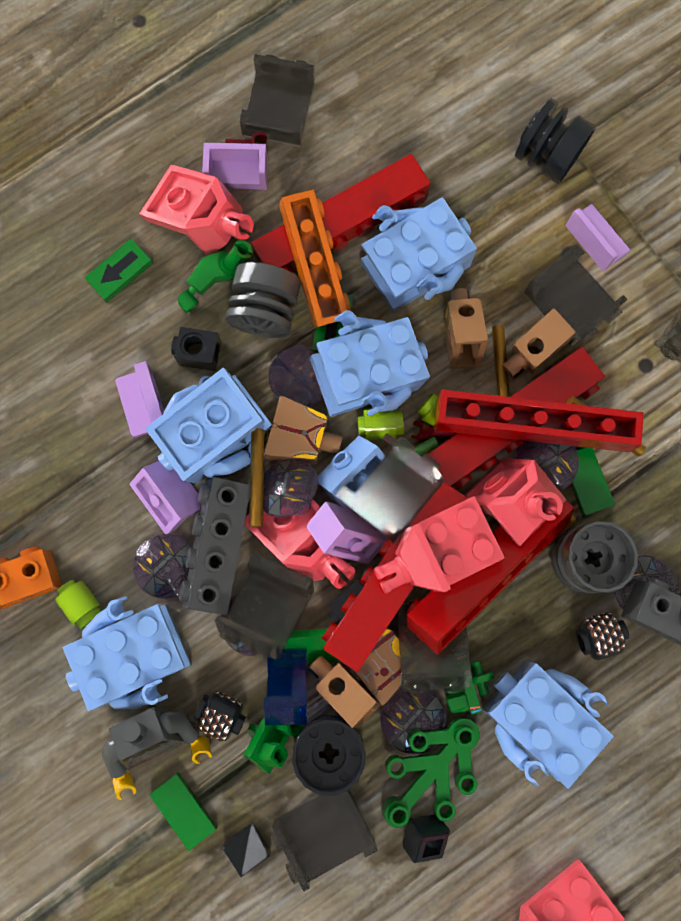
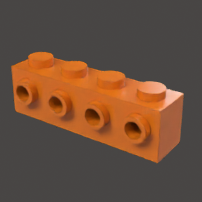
M314 189L282 197L279 202V208L313 328L338 322L334 321V318L346 310L351 311L348 296L346 293H342L339 281L342 280V274L337 261L334 262L330 250L333 249L332 237L329 230H325L322 221L324 217L322 202L320 198L316 199Z
M39 546L20 551L21 557L10 561L8 557L0 558V610L58 590L62 586L52 551L40 550Z

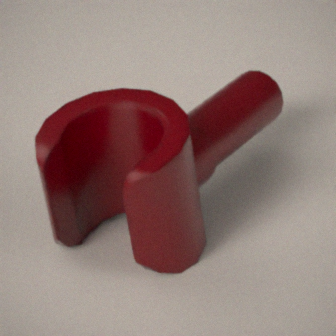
M256 132L252 135L251 139H226L225 143H266L268 136L264 132Z
M417 420L413 422V425L420 427V432L416 436L411 435V438L424 442L432 437L455 436L456 433L436 431L434 426Z

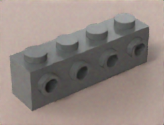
M216 477L207 479L206 484H201L198 494V503H202L200 516H195L192 525V535H196L194 547L189 548L185 561V567L189 568L187 581L182 582L179 592V600L183 601L182 608L221 615L228 614L251 485Z
M650 578L649 582L635 581L621 617L681 646V592L677 595L669 591L670 585L654 578Z

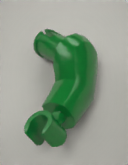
M238 240L230 251L225 250L213 253L201 259L186 281L190 288L183 291L178 297V304L185 313H189L199 304L193 296L194 294L204 295L215 283L234 279L236 267L239 264L245 263L253 253V249L247 241Z

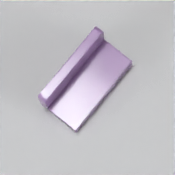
M590 204L584 210L576 209L565 225L603 272L630 252L628 246L593 204Z
M146 361L134 364L135 373L116 378L115 380L130 433L134 438L149 434L145 428L162 416L164 412L153 371Z
M160 461L143 467L129 484L165 535L175 531L186 518L201 511L202 503H198V492L192 484L184 482L175 469L168 471Z

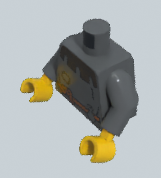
M156 707L150 708L109 728L111 738L106 741L102 748V758L111 778H113V786L118 800H123L121 791L130 788L133 794H136L133 776L131 773L126 772L127 770L180 745L190 744L191 758L196 764L201 763L200 753H206L210 758L212 757L209 738L199 736L198 730L185 713L179 710L173 711Z

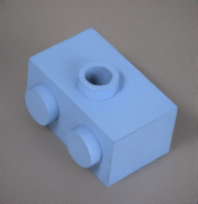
M358 436L343 451L334 456L332 462L314 481L335 504L353 510L394 469V466L377 445Z

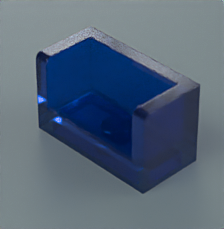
M307 649L268 650L267 697L264 698L265 725H306L308 693Z

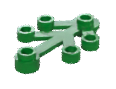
M457 718L449 724L447 729L432 731L413 729L408 733L407 743L415 752H423L429 745L445 744L438 754L410 757L391 755L386 759L385 770L394 779L402 778L406 772L423 770L402 797L392 796L383 803L382 815L388 825L394 828L406 825L411 817L410 809L434 780L436 801L433 804V811L441 821L447 822L453 819L456 809L450 801L449 762L456 754L459 774L455 778V786L464 795H471L476 791L478 783L472 775L471 750L477 745L480 732L478 726L471 719ZM463 731H468V737L464 741H460V734ZM418 735H422V743L419 745H413L414 738ZM394 762H401V767L398 771H391V765ZM470 778V785L462 788L463 780ZM443 805H449L446 813H439ZM403 810V815L400 818L393 819L395 811Z

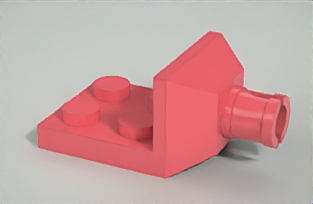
M170 165L139 213L147 222L187 235L206 256L217 253L228 243L231 236L239 240L248 239L249 235L240 230L252 233L254 226L252 218L249 215L243 214L242 206L217 177L175 165Z
M502 458L464 495L467 498L475 496L483 514L492 515L519 546L546 520L556 519L554 514H561L563 503L566 501L565 497L535 460Z
M283 480L269 494L280 495ZM290 484L289 489L293 488L296 492H304L296 484ZM287 485L286 493L308 500L307 494L288 492ZM267 495L263 502V527H250V513L246 515L244 525L302 583L319 581L327 577L335 588L340 589L347 585L340 577V572L350 581L353 579L355 568L348 564L344 558L324 554L307 529V524L321 508L311 497H309L308 502L291 501V499L281 497V515H276L265 510V508L268 510Z
M475 496L406 528L395 553L397 557L373 569L377 579H382L393 573V577L379 583L385 594L405 583L436 592H446L451 589L450 585L505 559Z
M579 859L574 861L522 904L519 921L625 920Z

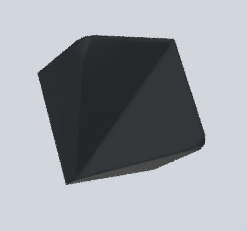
M435 814L409 818L403 840V848L413 863L443 858L450 829Z
M253 822L226 840L222 846L223 851L240 877L266 860L271 853V849Z

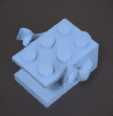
M443 197L425 208L392 210L386 205L379 207L372 218L382 221L379 226V230L382 233L362 244V248L367 255L361 258L360 263L393 313L425 293L424 298L430 300L435 294L452 290L464 273V270L471 266L477 247L469 237L471 228L464 218L458 220Z
M346 310L334 318V321H340L344 326L338 330L341 336L318 342L316 346L319 353L312 354L310 357L330 417L372 405L373 408L367 412L369 416L378 412L394 411L411 396L412 392L417 391L430 378L424 361L428 358L426 346L422 341L417 342L408 317L386 323L384 320L356 317L353 312Z
M223 367L212 377L203 376L198 386L192 385L173 394L163 415L145 429L162 451V454L158 456L161 464L168 471L175 469L184 482L199 483L206 477L212 478L232 474L251 463V432L256 428L264 429L265 432L272 427V423L237 376H231L227 369ZM247 445H249L246 451L242 450Z
M126 596L112 600L107 608L99 612L83 629L81 639L62 647L72 670L66 674L67 683L73 692L80 690L88 711L108 703L114 709H140L168 698V694L161 696L158 693L157 685L163 683L162 678L192 665V662L166 604L162 606L156 604L133 615V610L125 612L123 609V601L128 599Z
M525 661L512 676L507 671L504 672L493 685L498 692L482 708L497 723L494 733L503 754L519 770L524 771L526 778L534 786H539V784L532 779V773L537 769H541L547 776L549 773L555 780L560 781L569 789L614 737L594 718L600 717V714L595 709H592L593 703L601 701L609 707L606 698L602 694L592 693L588 687L571 675L554 669L544 671L534 662ZM579 703H585L588 711L585 710Z

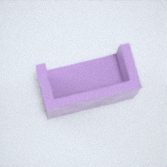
M204 143L202 172L217 177L226 189L267 190L268 156L266 144Z
M326 501L307 524V529L324 554L369 564L387 540L369 514Z

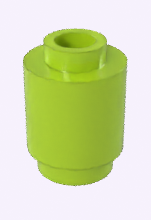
M371 409L363 410V416L357 417L359 436L365 435V439L368 441L396 439V436L404 435L402 410L378 412L369 416L367 412Z
M70 580L57 590L59 596L55 599V602L72 625H77L81 631L101 612L100 603L83 581L76 583L74 580Z

